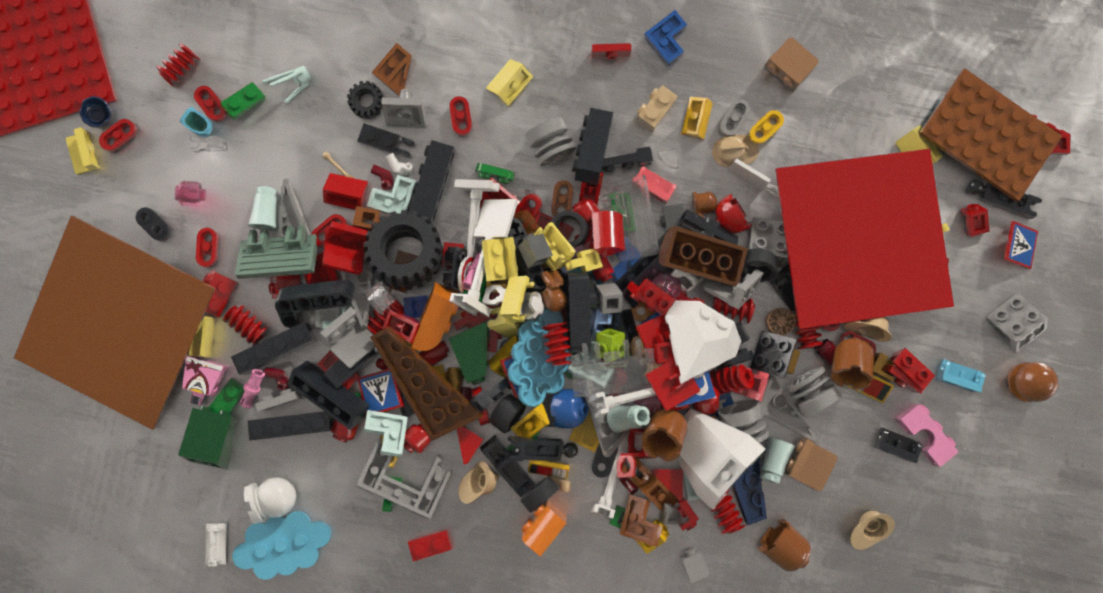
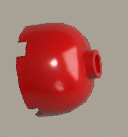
M732 193L719 201L715 210L717 218L714 220L721 224L720 227L733 234L741 233L752 227L751 222H747L745 219L747 215L737 199H733Z

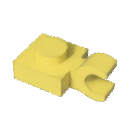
M594 248L577 253L578 259L564 263L567 271L581 267L582 272H588L603 267L599 253Z

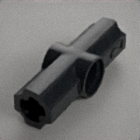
M686 209L679 219V225L687 230L738 244V236L720 227L721 224L714 219L704 218L689 209Z

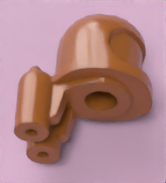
M710 191L699 194L692 192L694 213L703 217V214L714 212L717 206L715 194Z
M557 270L542 272L541 277L546 284V289L541 293L542 302L545 303L550 311L559 312L568 303V298L561 288L564 285V280Z

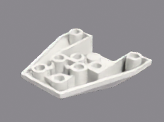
M690 408L684 415L688 431L681 453L676 459L697 496L713 510L726 496V492L742 473L766 449L751 435Z

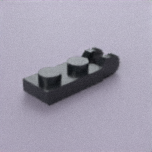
M363 123L357 140L360 144L409 158L411 153L399 149V143L407 146H414L415 143L398 134Z

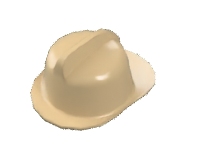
M749 135L725 136L715 142L712 155L714 160L723 167H730L736 158L748 165L757 159L759 146L750 140Z
M886 317L858 320V322L853 321L844 324L845 330L877 341H889L892 338L891 333L888 331L889 320Z
M478 462L460 482L458 494L461 502L471 504L481 495L492 493L499 474L490 469L487 463Z
M877 511L864 513L851 533V545L858 550L871 547L893 532L895 521L888 514H881Z

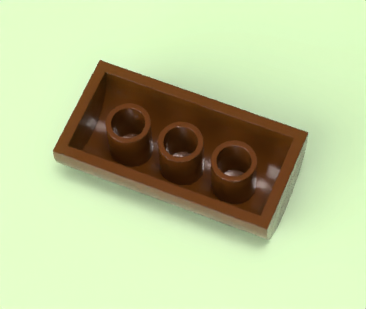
M671 226L663 238L659 252L660 265L736 287L740 282L748 248L677 226Z

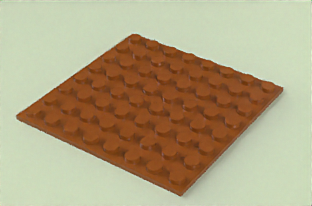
M70 216L14 359L154 430L216 288L75 216Z

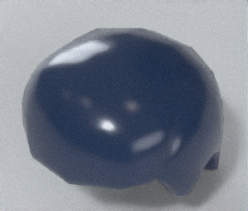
M91 96L82 101L79 114L86 125L92 128H101L109 123L112 111L106 101L100 97Z

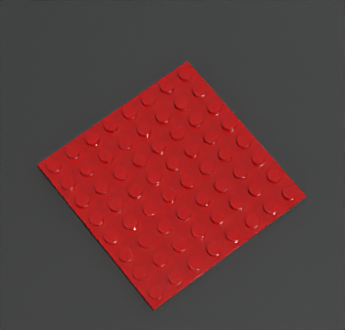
M0 0V137L78 113L82 101L91 96L100 97L107 103L116 101L88 0Z
M930 149L775 169L799 329L954 307Z

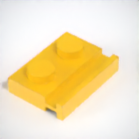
M589 411L583 424L573 429L569 440L595 453L599 440Z

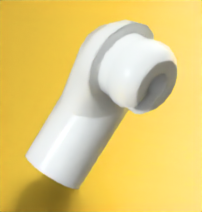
M393 153L386 156L395 174L404 176L411 174L413 169L411 163L399 162Z

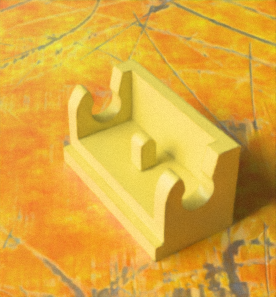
M552 222L548 223L544 230L540 227L534 235L543 233L553 254L546 263L554 271L565 267L564 263L570 262L576 251Z
M527 276L510 277L499 315L512 323L525 320V316H519L526 288L534 287V282H529L530 278Z
M501 307L492 309L490 314H498V317L495 320L488 321L487 327L509 339L514 335L518 337V328L523 322L512 323L500 316Z

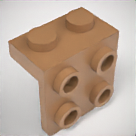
M788 38L778 51L773 53L768 59L765 66L772 74L780 78L787 87L795 90L816 67L819 61L794 38Z
M802 438L801 441L797 442L794 448L795 453L792 459L788 460L784 474L817 491H822L838 458L835 454L814 444L813 441Z

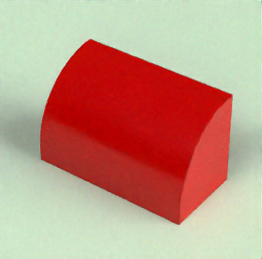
M330 173L323 187V203L356 210V206L363 207L367 195L368 181Z
M615 211L592 213L594 250L603 257L625 251L622 214Z

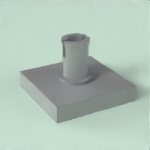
M408 89L400 90V98L382 97L381 105L386 126L426 127L422 98H411L412 91Z

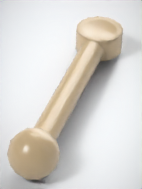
M323 153V158L330 161L344 176L354 178L352 175H348L330 157V153Z

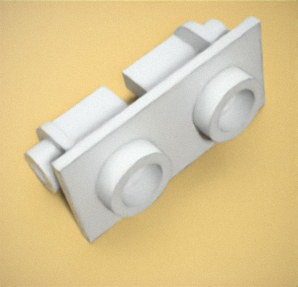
M227 523L206 524L205 565L217 566V564H226Z

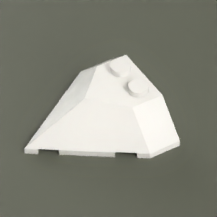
M675 301L666 313L665 320L666 324H669L671 334L669 337L676 365H679L681 374L679 379L680 384L719 366L725 361L735 358L741 344V339L732 320L702 302Z

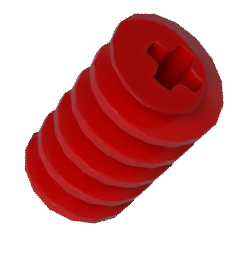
M181 43L179 44L181 51L173 49L175 57L170 54L167 55L170 62L162 60L164 67L156 66L158 73L172 87L171 80L179 81L177 74L185 76L182 69L190 71L188 64L195 66L194 58L201 60L189 47Z
M390 294L392 301L384 299L386 306L379 304L380 312L373 310L374 317L369 316L367 328L373 334L383 330L382 327L389 310L406 315L404 306L392 294Z
M714 296L711 308L716 309L718 313L723 311L725 317L731 313L732 320H734L736 315H739L740 322L746 317L747 324H749L754 314L755 303L753 304V300L749 298L746 303L737 309Z
M235 305L225 314L223 322L228 323L230 328H234L236 333H240L242 338H247V343H253L252 346L258 344L266 335L269 327L261 328L263 321L255 323L256 315L249 318L250 310L243 313L245 306L242 305L238 308Z
M821 326L802 328L797 331L796 335L802 336V338L797 340V343L803 344L798 349L817 348L822 345L823 341L817 340V338L822 336V333L816 332Z
M566 323L548 324L542 327V330L548 331L547 334L543 335V338L549 340L544 343V346L550 348L545 351V355L551 356L545 362L552 364V366L572 364L571 361L565 359L571 356V353L565 352L566 349L570 348V345L564 344L565 341L569 340V337L563 336L564 333L568 332L567 328L562 327Z
M740 364L738 367H725L724 370H711L709 374L712 386L718 389L719 394L751 389L754 385L753 373L751 370L746 369L743 364Z
M726 495L713 510L710 509L711 512H718L714 519H721L717 526L725 527L721 534H731L746 526L740 525L743 519L737 517L740 513L738 510H733L736 504L730 502L733 498L731 495Z

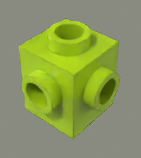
M612 329L597 332L595 356L603 358L606 362H614L616 359L623 357L625 333Z

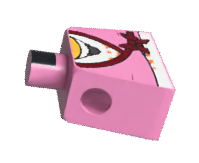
M186 356L182 387L183 389L193 391L190 403L202 405L204 395L215 396L229 366Z

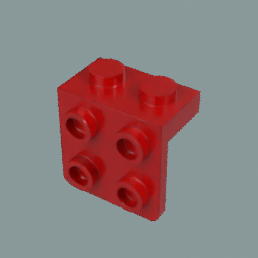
M332 221L325 235L323 266L360 275L363 271L364 242L367 241L365 236L368 230Z

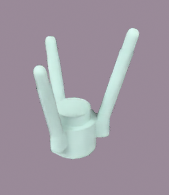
M303 65L294 70L264 79L262 82H272L269 84L270 87L290 79H294L297 85L301 83L285 100V103H289L301 90L309 86L307 81L311 80V77Z

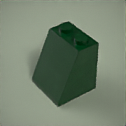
M486 322L448 338L466 382L473 385L485 382L484 377H487L489 372L488 346L490 328L487 327Z
M200 406L199 409L192 408L178 456L189 462L228 470L237 419L231 416L232 413L223 410L216 413L212 412L211 408Z

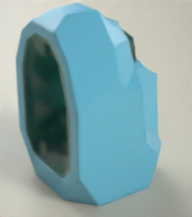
M193 107L188 108L180 119L181 124L200 137H208L212 132L211 121Z

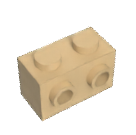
M663 85L659 90L656 88L649 96L651 99L647 105L643 104L637 112L639 114L637 122L651 133L654 132L678 98L677 95Z

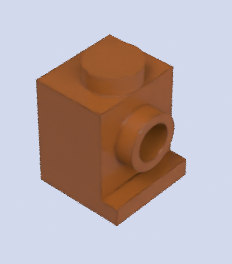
M356 206L352 226L372 232V224H366V221L378 224L381 217L380 211Z

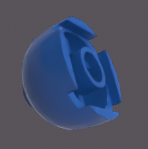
M561 389L559 394L553 396L551 402V416L555 417L556 422H553L554 425L561 429H574L583 424L589 413L584 395L577 390Z

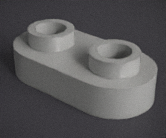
M735 100L722 119L719 128L724 136H734L740 130L750 112V106L745 100ZM736 108H740L742 113L738 114ZM726 125H731L732 130H727Z

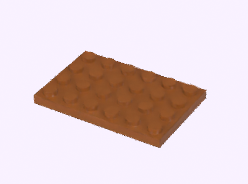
M965 68L961 70L919 132V135L1014 201H1020L1062 137L1055 130Z

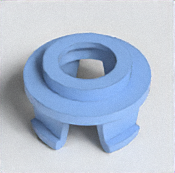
M597 305L596 309L591 310L590 313L592 338L596 337L597 332L604 330L603 325H610L612 320V314H602Z

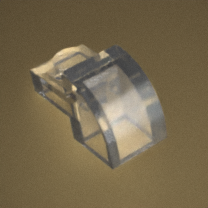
M380 281L365 294L368 302L379 314L396 300L391 294L392 290L385 287Z

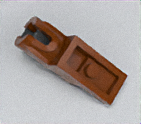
M635 458V476L629 479L661 511L663 510L664 503L674 506L679 500L638 458ZM629 462L622 468L624 473L630 470Z

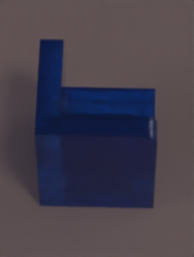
M429 296L403 297L404 314L411 318L421 317Z

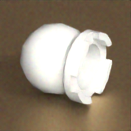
M281 477L269 478L263 481L260 486L256 483H251L244 487V500L250 503L252 511H249L248 514L254 524L265 522L266 516L271 518L284 516L292 510L297 498L294 486L288 480Z

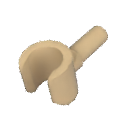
M551 477L556 484H560L559 491L569 492L571 490V482L569 480Z

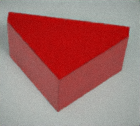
M603 173L600 174L598 185L581 183L579 201L583 198L586 200L591 199L598 207Z
M389 310L382 329L390 327L402 339L413 343L420 327V322L417 319Z
M463 426L456 430L463 464H468L484 438L468 427Z
M652 468L650 470L679 501L683 499L682 468Z

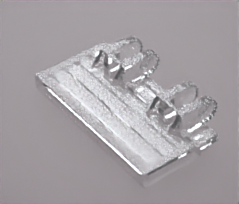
M640 175L607 184V190L610 194L600 196L598 199L599 202L615 200V205L604 207L600 210L620 211V214L623 216L624 242L627 252L619 253L620 262L659 254L646 176Z
M636 339V356H629L628 340H623V360L621 351L604 352V361L601 362L600 343H594L595 360H588V346L586 343H583V363H580V355H571L574 397L593 396L600 392L605 394L636 392L652 388L645 374L655 369L654 349H644L645 358H642L641 339Z

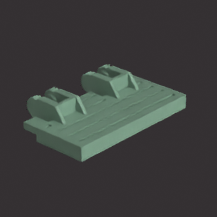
M299 225L297 238L294 240L295 230L293 226H287L285 237L270 238L269 242V230L263 228L260 231L259 243H257V231L255 229L250 230L248 239L240 242L235 276L238 279L314 273L317 253L316 234L307 235V243H305L307 229L304 225Z

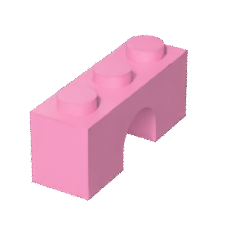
M912 404L897 416L895 420L909 435H915L922 429L926 431L928 443L921 451L933 466L941 467L959 452L955 448L956 443L949 436L946 437L942 432L943 427L936 420H932L929 416V410L924 405Z

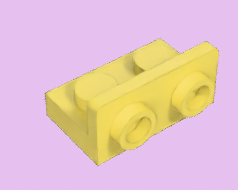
M514 238L483 240L482 247L486 281L508 280L510 277H518Z

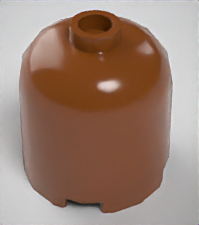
M858 338L846 339L836 346L831 371V380L834 384L843 387L844 384L853 386L852 389L854 390L870 386L873 380L874 351L871 346Z
M662 409L654 413L642 435L643 443L641 446L645 453L653 459H656V457L664 458L666 462L679 457L688 431L687 421L682 414L673 409L667 411Z
M785 519L778 520L779 524L775 528L770 526L765 531L759 541L762 543V546L758 547V550L785 571L793 572L806 567L811 554L810 543Z

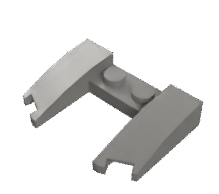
M378 438L355 487L382 497L427 520L431 519L451 471L449 470L445 473L438 465L442 460L436 456L420 490L409 487L384 475L393 456L381 454L382 443L381 438Z

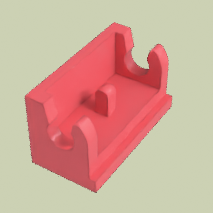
M642 166L632 183L634 187L665 205L676 188L675 184L670 183Z

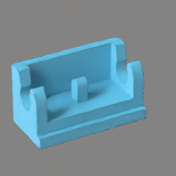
M942 359L936 380L973 393H981L985 373Z

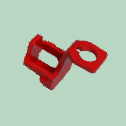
M630 429L628 453L620 454L617 460V477L631 478L635 476V458L653 459L645 453L643 448L640 451L635 449V435H643L645 429ZM625 458L630 463V470L627 473H624L622 470Z

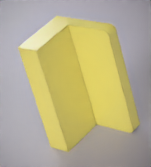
M510 59L486 89L496 94L505 105L509 106L533 76L523 64Z
M921 125L896 141V145L901 152L930 149L932 164L943 157L934 144L919 135V132L922 130Z
M81 127L73 129L75 135L66 137V143L75 174L79 175L99 169L89 131Z
M203 317L190 346L189 356L211 357L215 318Z

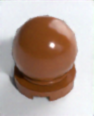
M1025 362L1016 364L1007 374L1008 391L1019 401H1046L1055 395L1059 387L1057 374L1053 368L1044 363Z

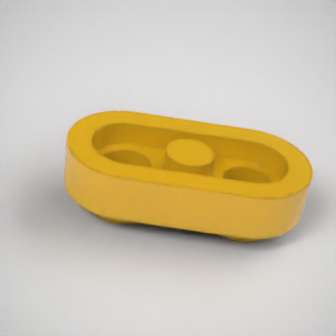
M776 110L769 111L750 129V140L758 145L765 143L782 127L784 123L783 115ZM770 119H774L776 124L772 125ZM760 132L762 137H756L755 133Z

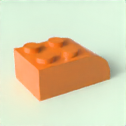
M436 282L434 283L419 320L420 327L411 346L413 349L418 351L430 350L439 344L444 333H448L452 323L451 315L455 316L458 306L449 300L452 293L457 294V290L444 287V285Z
M548 501L534 511L535 517L532 520L528 519L521 529L522 541L540 557L567 523L566 515Z

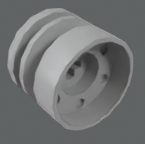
M562 117L546 120L525 134L531 148L540 147L534 152V156L539 158L537 160L539 166L557 163L565 159L577 148L575 143H570L572 141L571 136H563L568 129Z
M823 366L805 371L786 387L788 392L798 389L792 395L793 399L804 398L798 404V408L804 417L812 416L824 410L842 396L835 384L824 386V383L828 381L830 376L827 374L819 377L825 372Z
M757 400L737 402L722 408L718 412L721 422L751 435L759 443L769 436L768 430L765 428L766 422L759 420L762 418L763 412L760 402Z

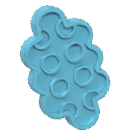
M548 308L544 309L542 315L537 316L536 321L529 320L519 326L517 332L519 341L511 349L514 362L510 364L507 375L512 384L520 386L518 391L519 399L528 407L540 405L544 401L546 394L559 392L564 386V376L562 373L567 371L570 364L552 366V364L545 362L551 356L545 355V351L550 348L544 346V343L549 340L543 338V335L547 334L548 331L542 330V327L548 324L563 323L562 314L560 312H552Z
M294 511L288 514L287 517L269 518L266 523L252 524L247 528L245 532L246 542L234 549L232 554L233 562L241 569L253 568L255 575L263 580L271 579L278 573L290 575L298 567L309 568L318 561L319 548L325 546L331 539V528L323 521L311 522L309 515L303 511Z

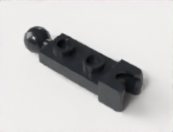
M651 147L638 148L635 153L604 158L601 171L609 173L615 171V168L618 167L630 169L635 164L638 167L652 165Z
M979 179L971 180L967 186L971 194L977 195L982 193L981 201L1011 211L1026 219H1033L1037 216V212L1031 210L1030 205L1033 206L1042 202L1041 198L1025 193L1020 201H1014L990 183L986 182L984 186L983 182Z
M507 377L489 391L482 390L469 402L479 412H482L504 395L502 392L504 389L508 388L511 390Z
M509 436L507 439L515 448L505 452L506 457L511 461H561L562 454L568 458H574L578 454V447L572 442L564 445L562 439Z

